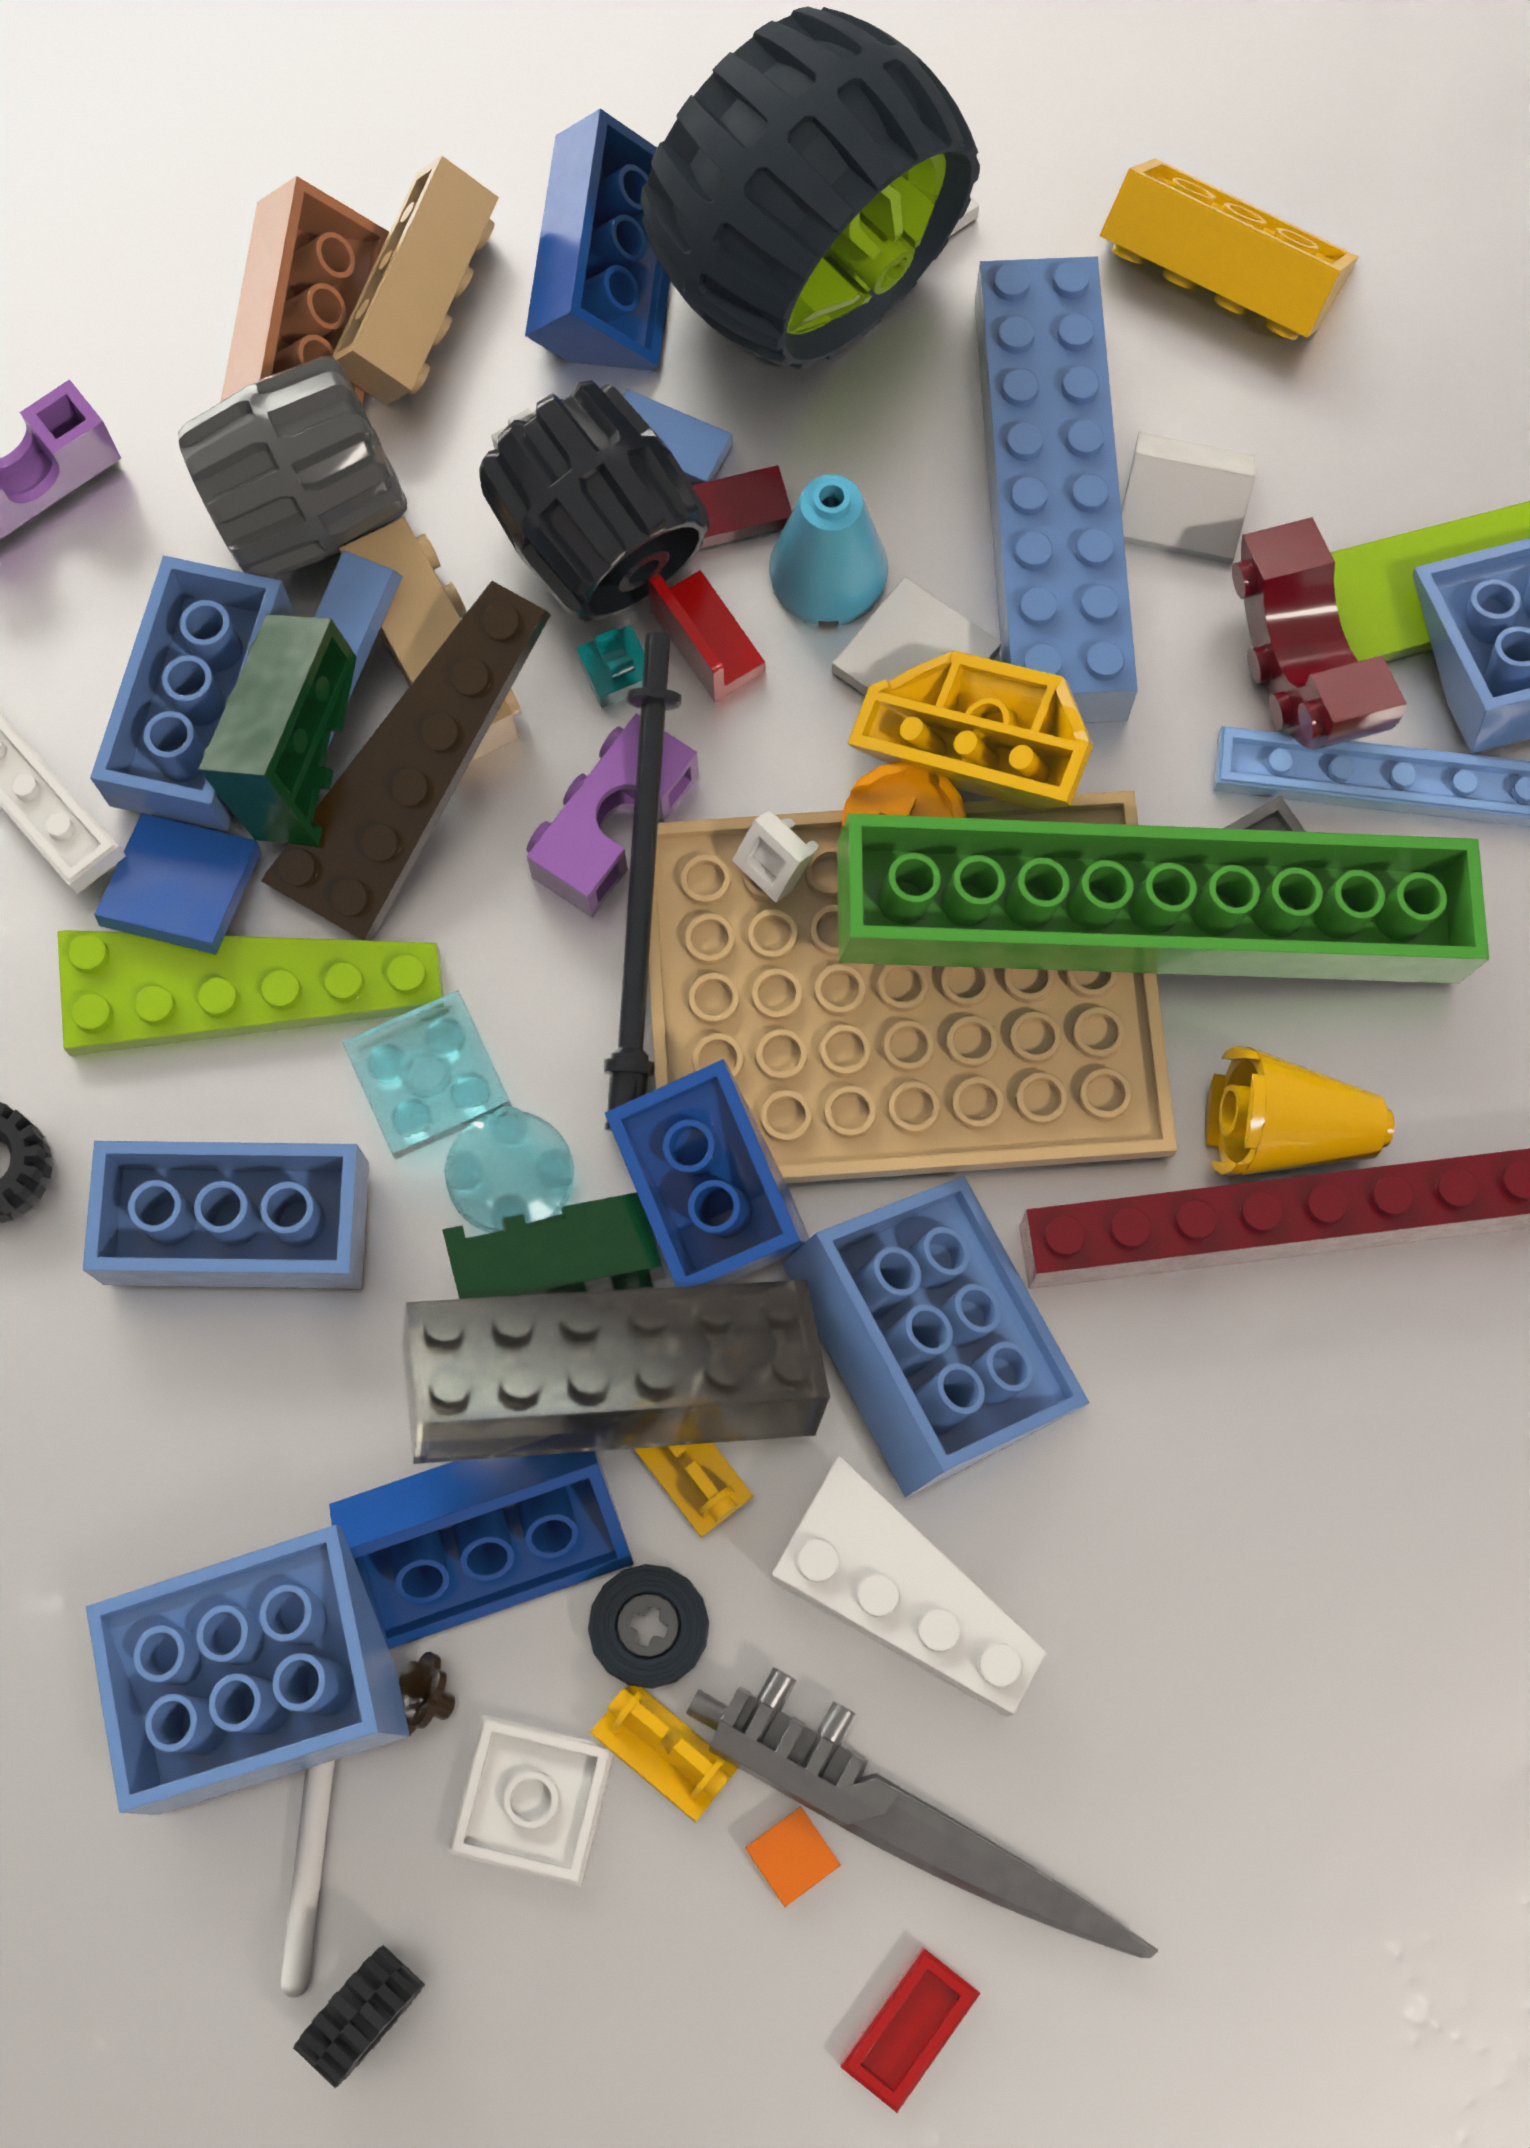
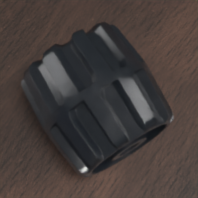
M592 380L583 381L576 385L569 397L560 399L552 393L537 402L536 414L527 421L514 420L498 436V448L488 451L482 459L479 468L483 496L518 555L566 612L575 618L579 617L585 622L602 620L641 603L649 597L648 579L657 573L661 575L666 584L671 581L698 552L703 544L704 535L710 528L707 510L670 449L627 399L609 383L600 388Z

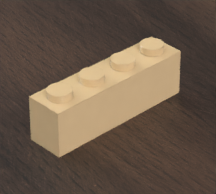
M443 155L416 174L332 355L344 368L349 381L385 405L392 403L407 393L411 396L414 395L425 382L430 371V366L425 363L431 348L439 344L447 333L452 321V317L447 314L453 299L458 298L468 286L473 276V269L468 265L474 252L479 251L487 242L495 226L490 217L499 197Z
M405 517L340 547L339 550L341 554L343 550L393 569L403 576L379 633L408 687H410L467 611L454 584L449 582L442 586L434 570L441 567L426 534L415 537ZM512 689L508 692L471 762L519 739L514 716L521 713V708Z

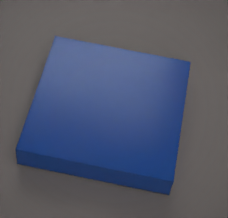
M141 813L125 847L124 853L126 857L118 862L94 913L98 925L216 955L260 857L261 850L258 841Z

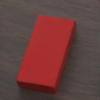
M922 1947L844 2057L840 2067L898 2113L974 2004L980 1992Z

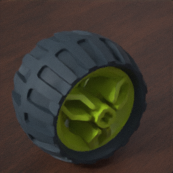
M806 6L793 10L790 16L777 22L771 20L754 31L753 37L734 53L729 52L712 69L713 73L694 96H689L677 113V120L663 142L659 143L651 161L652 170L648 183L642 188L640 202L645 213L642 222L650 244L666 275L688 305L708 325L744 350L767 361L797 369L809 368L816 361L824 358L829 360L838 355L851 342L872 330L899 300L902 301L917 284L916 281L931 262L938 258L949 242V236L959 219L964 216L971 202L970 194L973 184L978 180L980 173V164L976 156L979 152L958 105L937 76L915 53L885 31L864 20L826 7L819 10Z

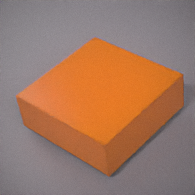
M801 1806L745 1847L784 1907L841 1866Z

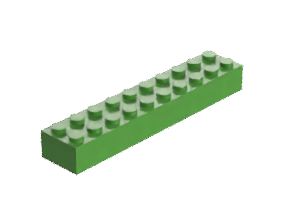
M848 813L837 841L839 963L1460 984L1489 960L1478 839Z

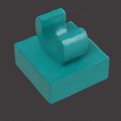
M631 625L619 630L617 627L594 636L593 641L576 647L577 658L601 708L627 698V693L630 689L642 688L645 653Z

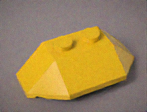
M954 650L915 666L891 681L885 679L870 685L847 743L851 747L889 764L903 761L928 773L945 776L956 789L1034 810L1071 806L1093 748L1092 741L1069 684L1064 677Z

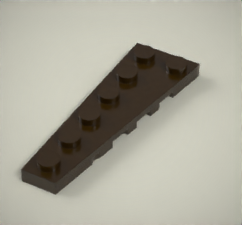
M491 581L316 807L312 825H318L323 828L319 847L288 844L267 870L261 881L359 939L372 941L551 614L500 584Z

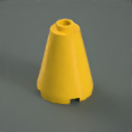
M1234 1046L1225 1051L1221 1059L1232 1060L1226 1075L1214 1074L1210 1083L1205 1110L1206 1146L1218 1147L1221 1162H1210L1213 1169L1221 1175L1241 1176L1373 1159L1378 1156L1383 1147H1387L1393 1138L1395 1128L1394 1115L1390 1109H1387L1385 1100L1380 1095L1250 1047Z

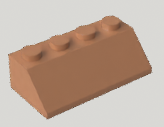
M295 176L257 202L221 401L260 379L322 356L333 355L389 234L388 230L298 176ZM350 381L363 405L365 391Z

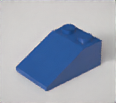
M724 1059L605 1112L609 1126L680 1295L694 1298L791 1256L810 1239L789 1188Z

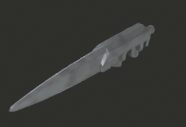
M773 1667L757 1697L740 1686L729 1705L700 1689L694 1696L686 1714L716 1731L709 1747L711 1753L865 1841L954 1886L1064 1932L1140 1958H1151L1158 1952V1949L1084 1898L960 1821L902 1789L899 1785L878 1773L863 1776L868 1760L854 1750L852 1752L841 1745L857 1714L833 1701L817 1731L805 1725V1722L796 1717L792 1718L781 1710L797 1680L783 1671Z

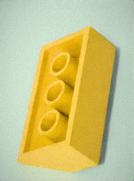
M1156 158L1128 169L1099 235L1114 243L1111 251L1119 257L1137 264H1142L1144 259H1147L1165 268L1162 276L1170 282L1187 289H1194L1195 284H1198L1215 292L1216 295L1213 300L1221 307L1238 314H1245L1247 309L1268 318L1265 326L1269 330L1292 340H1297L1299 334L1308 338L1319 328L1359 258L1357 255Z

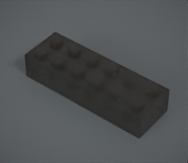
M807 1280L406 1302L403 1355L413 1464L816 1436L830 1398Z

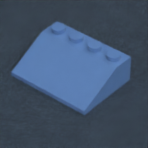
M1530 538L1414 567L1413 579L1447 705L1471 754L1530 739Z
M965 1176L819 1231L782 1263L905 1498L970 1467L1090 1403Z
M339 1525L308 1533L86 1606L119 1813L161 1815L410 1737L396 1667L343 1529Z

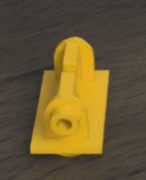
M674 1392L660 1402L653 1400L635 1415L637 1420L621 1431L701 1538L754 1497Z
M624 1687L607 1708L608 1711L589 1734L696 1823L738 1768L709 1751L710 1744L642 1687Z

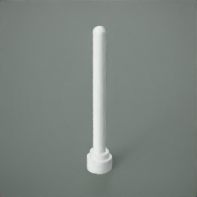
M335 1760L308 1768L305 1772L280 1982L283 1993L289 1997L301 1996L305 1993L309 1984Z

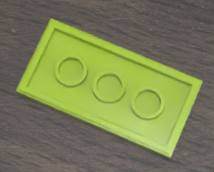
M1530 501L1330 552L1335 561L1334 588L1341 626L1348 645L1358 662L1378 656H1383L1385 662L1433 650L1413 579L1414 567L1530 538Z

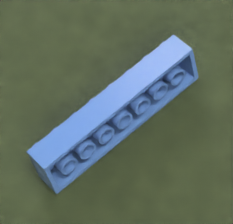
M1098 256L980 261L975 294V314L1000 642H1002V662L1064 677L1069 684L1084 723L1128 721L1138 688Z

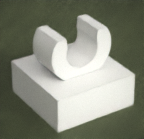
M769 810L753 821L732 861L774 902H778L793 891L819 845L814 840L805 844L792 831L796 823L791 818L780 820Z

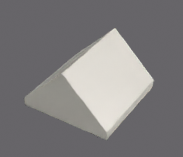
M1139 432L1121 511L1124 543L1232 565L1255 480V455Z

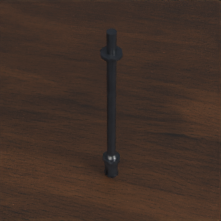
M649 632L646 634L642 688L628 690L626 703L641 709L618 1048L611 1053V1058L604 1059V1073L610 1074L607 1111L647 1094V1079L654 1076L655 1069L654 1062L649 1061V1056L643 1050L665 713L666 711L679 708L682 699L681 694L667 689L671 637L669 634L662 632ZM606 1121L604 1130L612 1131L608 1121Z

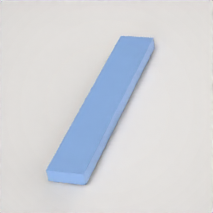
M1221 726L1218 733L1213 791L1273 798L1281 796L1283 799L1530 827V761L1357 741H1347L1311 750L1303 747L1291 734L1225 726Z

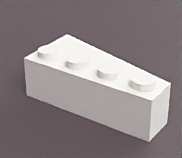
M838 1454L772 1573V1581L1005 1716L1014 1715L1047 1652Z

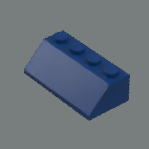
M601 108L555 135L525 337L569 363L652 370L659 365L670 279L660 265L650 244L642 222L645 213L640 203L642 188L648 183L652 170L651 161L657 147Z
M585 1416L329 1504L331 1525H339L343 1529L388 1649L634 1564Z

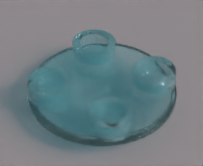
M510 1106L499 1108L494 1113L485 1115L469 1124L452 1144L444 1168L447 1191L457 1211L470 1224L488 1233L503 1230L501 1220L504 1217L524 1214L525 1222L530 1223L558 1215L570 1196L574 1181L572 1155L561 1134L542 1118Z

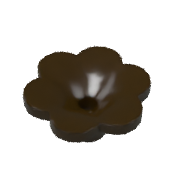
M433 1652L424 1653L418 1662H409L399 1677V1686L410 1736L417 1728H425L433 1717L440 1720L447 1719L455 1706V1696L444 1691L447 1675L443 1670H440L441 1658Z

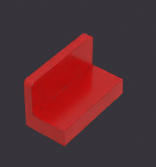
M701 570L670 588L659 573L648 579L652 613L666 633L670 635V639L714 702L766 673L764 659Z

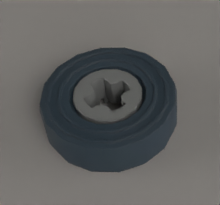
M644 1564L622 1570L602 1586L591 1605L588 1633L593 1654L607 1673L629 1686L654 1689L677 1682L696 1666L707 1645L710 1622L704 1599L688 1578L669 1567ZM650 1606L660 1610L659 1621L667 1625L668 1629L664 1638L653 1636L649 1645L645 1646L637 1643L639 1632L630 1627V1622L634 1614L645 1616Z

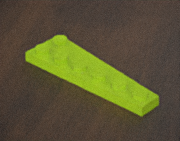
M57 931L63 1048L70 1056L445 1010L440 951L437 943L224 936L217 954L214 955L126 932Z

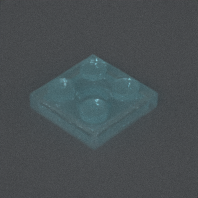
M459 990L342 1042L395 1160L512 1107Z

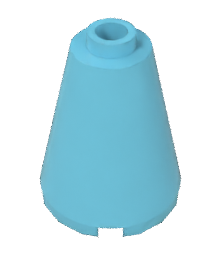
M829 474L819 476L806 485L770 556L769 574L774 595L787 612L805 623L819 625V621H838V625L854 622L873 609L883 595L887 581V555L862 494L851 480L840 475Z

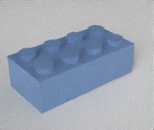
M163 555L90 779L110 807L219 831H228L233 812L198 769L203 760L204 750L211 742L225 710L227 698L236 685L247 660L249 648L256 639L266 614L295 616L281 580Z
M94 1141L83 1271L102 1285L362 1289L369 1161L357 1144Z

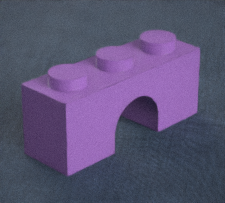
M70 379L19 412L26 424L25 435L12 452L0 458V539L121 459L103 420Z
M638 713L632 717L624 729L618 726L612 730L600 749V761L588 776L582 773L575 778L564 796L563 804L565 806L552 823L544 821L535 830L526 848L528 852L526 857L532 878L591 918L628 871L624 847L607 837L601 829L605 821L613 813L625 808H634L640 715ZM665 731L658 818L662 822H665L699 776L697 752Z

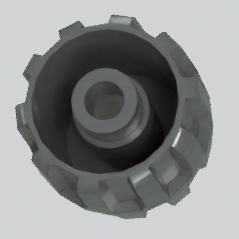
M322 356L249 384L186 422L177 432L179 448L192 481L227 548L245 573L275 578L340 553V547L388 525L401 517L407 510L406 496L381 446V441L375 429L372 428L363 405L353 389L344 368L333 356Z

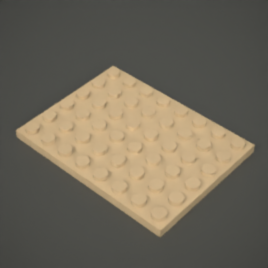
M1134 790L1075 794L1071 806L1034 810L1001 800L963 802L966 818L1139 825ZM843 810L776 815L780 820L791 818L796 823L792 831L805 844L814 840L819 845L793 891L778 902H774L732 861L753 821L759 816L658 823L649 954V985L656 1089L724 1059L786 1184L1173 1157L1177 1152L1156 973L839 963L837 841L841 834Z

